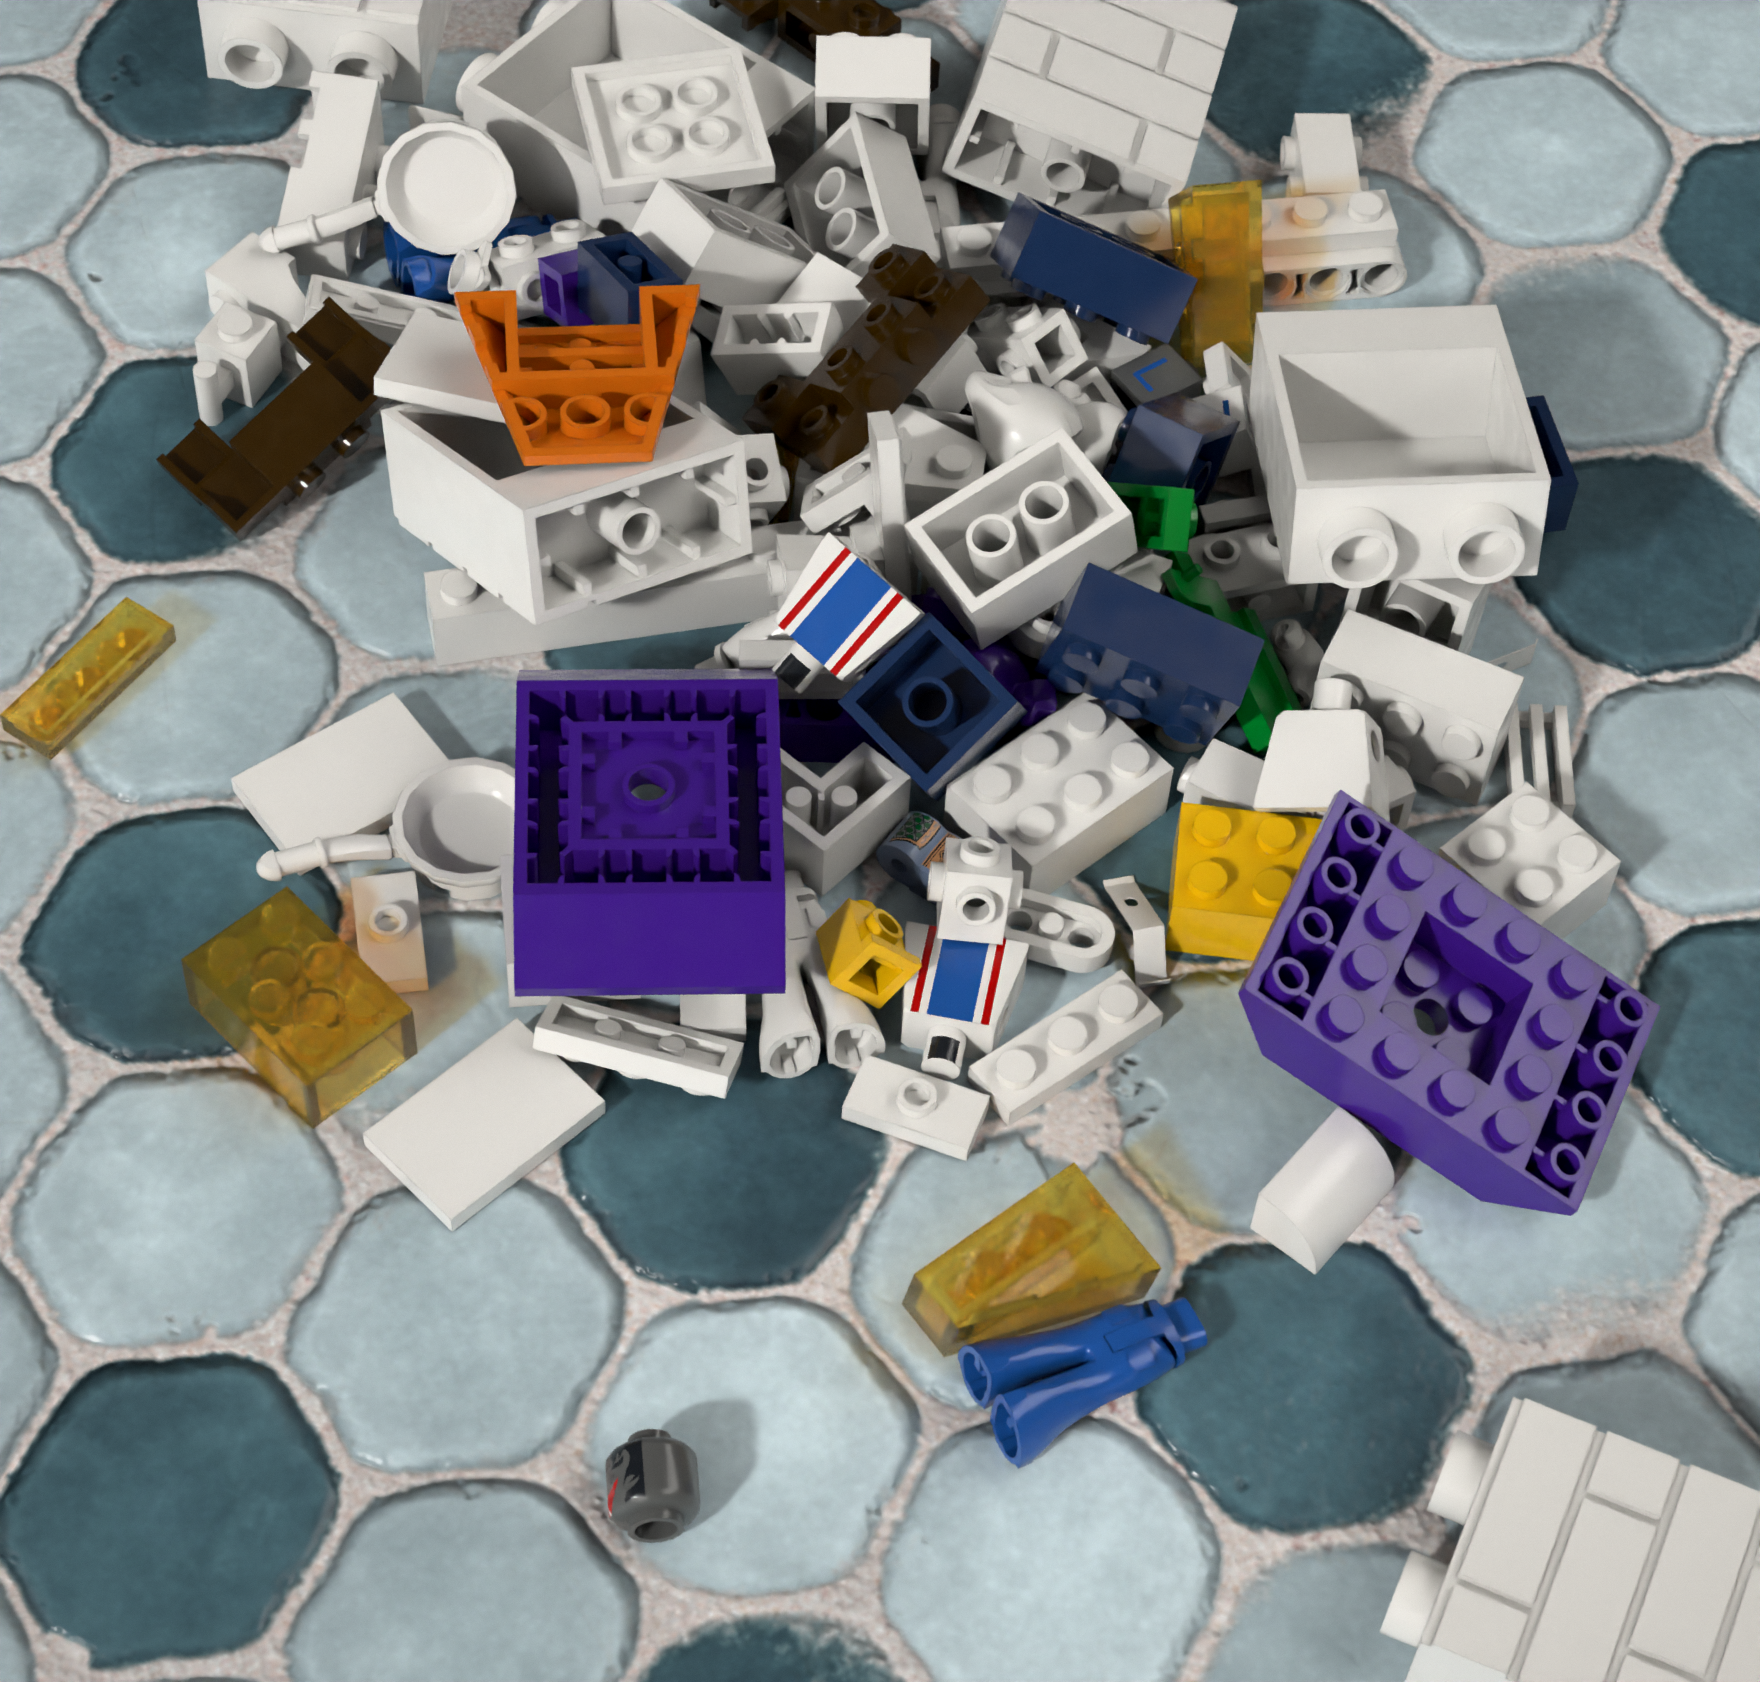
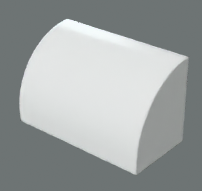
M832 302L723 305L711 357L737 395L757 394L765 384L775 380L779 374L805 381L844 336L845 330L840 315Z
M1338 1106L1258 1194L1250 1228L1316 1275L1394 1187V1170L1388 1155L1378 1140L1362 1123Z

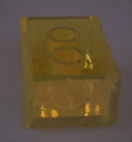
M287 886L181 959L189 1003L313 1129L418 1053L413 1009Z

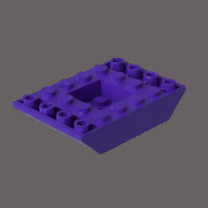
M772 668L519 670L516 683L513 864L515 997L785 994V866L778 677ZM652 784L661 787L666 793L655 800H642L635 797L631 792L638 786Z
M1339 790L1334 795L1238 992L1264 1057L1478 1200L1568 1216L1578 1212L1661 1007L1342 790ZM1414 1008L1420 1009L1429 1015L1435 1026V1036L1424 1033L1417 1026L1416 1017L1413 1012Z

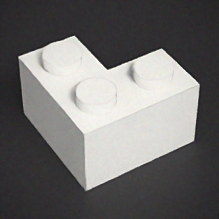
M865 742L821 778L780 748L784 866L786 870L799 871L803 883L821 897L875 852L909 811L911 777Z

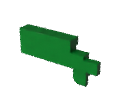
M1171 551L1164 556V558L1173 560L1171 569L1169 568L1161 575L1170 594L1176 601L1265 640L1242 703L1235 714L1254 754L1266 756L1278 714L1287 710H1303L1256 611L1245 607L1237 612L1232 611L1217 580L1200 576L1203 570L1198 563H1193L1189 554Z

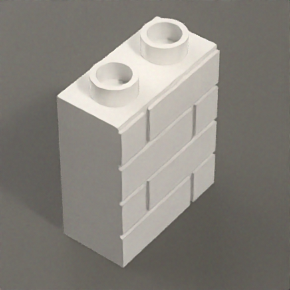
M197 0L207 75L209 78L232 80L241 86L252 89L281 86L309 90L308 86L312 70L379 79L381 99L424 104L453 0Z
M549 0L537 14L531 30L500 55L488 52L477 57L463 73L456 91V105L458 110L463 113V121L469 122V126L478 128L481 132L484 130L493 137L513 168L516 198L522 197L523 203L543 215L552 214L556 221L576 217L606 236L631 232L648 199L603 205L572 87L571 67L740 46L774 159L775 182L700 193L748 212L776 187L784 188V183L814 154L815 87L665 0Z
M1001 0L941 173L1013 202L1018 192L1073 216L1174 207L1188 180L1198 140L1212 98L1211 95L1215 88L1238 7L1224 0Z
M1497 305L1256 313L1248 412L1256 448H1258V458L1265 490L1268 492L1267 499L1275 535L1278 537L1277 544L1286 583H1334L1344 588L1362 589L1376 585L1381 581L1460 578L1472 584H1490L1503 580L1508 576L1537 575L1551 477Z
M673 395L670 398L654 458L651 462L524 466L505 423L407 402L381 410L394 516L399 520V524L426 545H432L434 551L461 571H467L469 577L497 598L503 597L505 604L535 626L587 609L588 602L599 605L753 553L744 439Z
M1513 1397L1495 1445L1457 1430L1427 1511L1464 1525L1449 1565L1413 1550L1410 1551L1380 1633L1417 1648L1405 1682H1760V1491L1695 1465L1685 1466L1679 1463L1680 1459L1610 1431H1607L1606 1434L1596 1430L1597 1426L1530 1399L1524 1398V1401Z

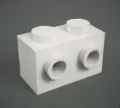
M1262 522L1249 528L1219 534L1208 533L1189 540L1188 552L1183 553L1189 554L1193 563H1198L1201 566L1203 573L1200 576L1218 581L1232 611L1237 612L1243 607L1256 611L1260 621L1313 611L1318 583H1286L1277 544L1278 537L1275 535L1273 523Z

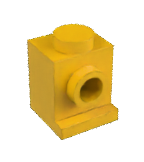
M848 898L816 931L830 984L878 1009L922 967L920 958L906 951L902 939L903 930L897 920L888 912L876 908L870 901H854Z

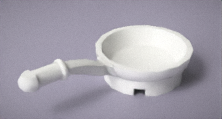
M456 118L432 120L401 134L384 154L377 178L378 189L374 192L375 197H367L319 216L311 214L307 216V219L278 227L272 225L261 233L258 241L261 249L267 253H282L284 249L309 242L320 243L324 237L354 228L381 215L385 222H390L398 234L417 248L440 255L457 254L461 249L474 251L480 248L484 240L492 242L509 223L517 197L514 171L496 140L484 130L481 132L478 128L469 126V122Z
M479 757L443 761L420 772L401 791L392 814L393 825L389 827V835L355 834L324 840L316 837L313 839V842L274 852L272 849L259 858L256 863L257 873L266 880L276 882L282 881L284 876L319 866L322 869L327 868L328 864L355 860H391L393 857L402 858L405 862H409L421 882L434 891L435 885L442 889L450 890V897L469 901L492 898L501 893L499 855L514 854L515 769L506 763Z

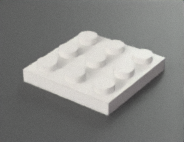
M740 46L571 67L572 87L603 205L649 199L660 177L697 192L775 182L774 159Z

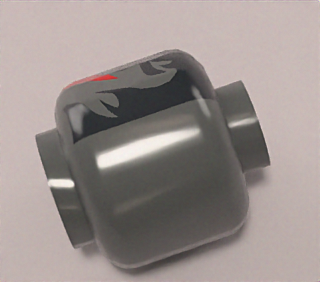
M646 1429L635 1432L628 1438V1442L616 1447L606 1459L608 1515L610 1520L620 1529L627 1531L628 1536L633 1540L646 1543L672 1540L680 1536L684 1532V1527L690 1524L699 1514L700 1491L697 1456L686 1443L671 1438L668 1432L659 1429Z

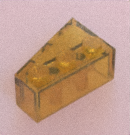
M1262 180L1192 185L1168 198L1173 260L1198 279L1179 319L1181 355L1184 360L1190 361L1197 370H1206L1203 351L1223 341L1246 365H1252L1256 313L1263 312V291L1265 285L1262 264Z
M1072 1163L913 1275L902 1305L943 1357L958 1354L959 1350L967 1344L988 1339L1022 1335L1145 1298L1161 1267L1079 1167Z

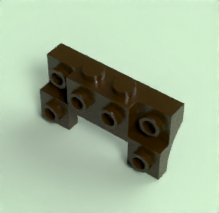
M709 0V5L714 9L724 5L741 17L742 29L747 32L768 20L778 18L777 37L815 64L816 36H832L839 32H851L859 36L889 37L890 35L901 33L902 19L895 15L892 10L882 6L875 0ZM932 57L930 65V93L939 87L940 62Z
M892 244L890 248L883 250L873 258L868 267L869 272L856 285L858 291L871 303L870 306L805 381L779 374L775 380L768 382L757 392L754 397V404L741 419L755 434L774 433L775 443L786 448L822 474L830 472L858 455L869 442L867 413L889 410L890 414H893L991 301L971 275L938 268L923 250Z
M327 297L323 301L324 307L296 333L291 331L286 336L288 343L310 365L229 441L231 447L199 418L193 424L195 428L166 456L162 453L156 459L158 464L200 506L203 505L240 542L281 503L287 506L297 496L303 500L314 493L326 478L324 470L340 455L346 459L362 447L369 437L367 429L372 425L370 418L390 400L389 398L374 395V376L391 348L363 328L331 297Z

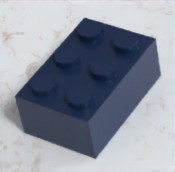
M1018 192L990 254V257L1003 268L1000 276L1012 282L1011 287L1017 291L1043 301L1046 292L1053 294L1052 299L1063 304L1065 311L1092 323L1096 322L1098 315H1102L1105 322L1116 327L1115 331L1143 345L1148 344L1150 337L1167 344L1169 343L1198 281L1195 276L1173 259Z
M1088 563L1059 605L1034 671L1047 676L1049 683L1062 691L1069 693L1084 692L1104 701L1106 707L1119 716L1130 719L1141 717L1163 727L1164 733L1176 741L1186 744L1200 743L1206 746L1240 707L1265 640L1099 566Z

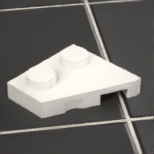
M904 403L893 413L898 430L905 427L911 435L904 479L906 500L940 503L984 475L986 450L981 443ZM868 442V444L864 447V450H866L867 448H869V442Z

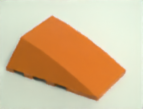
M700 284L639 286L640 324L518 328L516 290L454 292L456 306L524 466L653 461L700 297Z

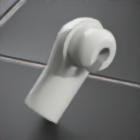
M1294 619L1281 620L1271 630L1270 639L1278 659L1289 672L1288 680L1302 708L1307 707L1313 698L1314 683L1317 680L1324 652L1307 630L1302 629L1298 621Z

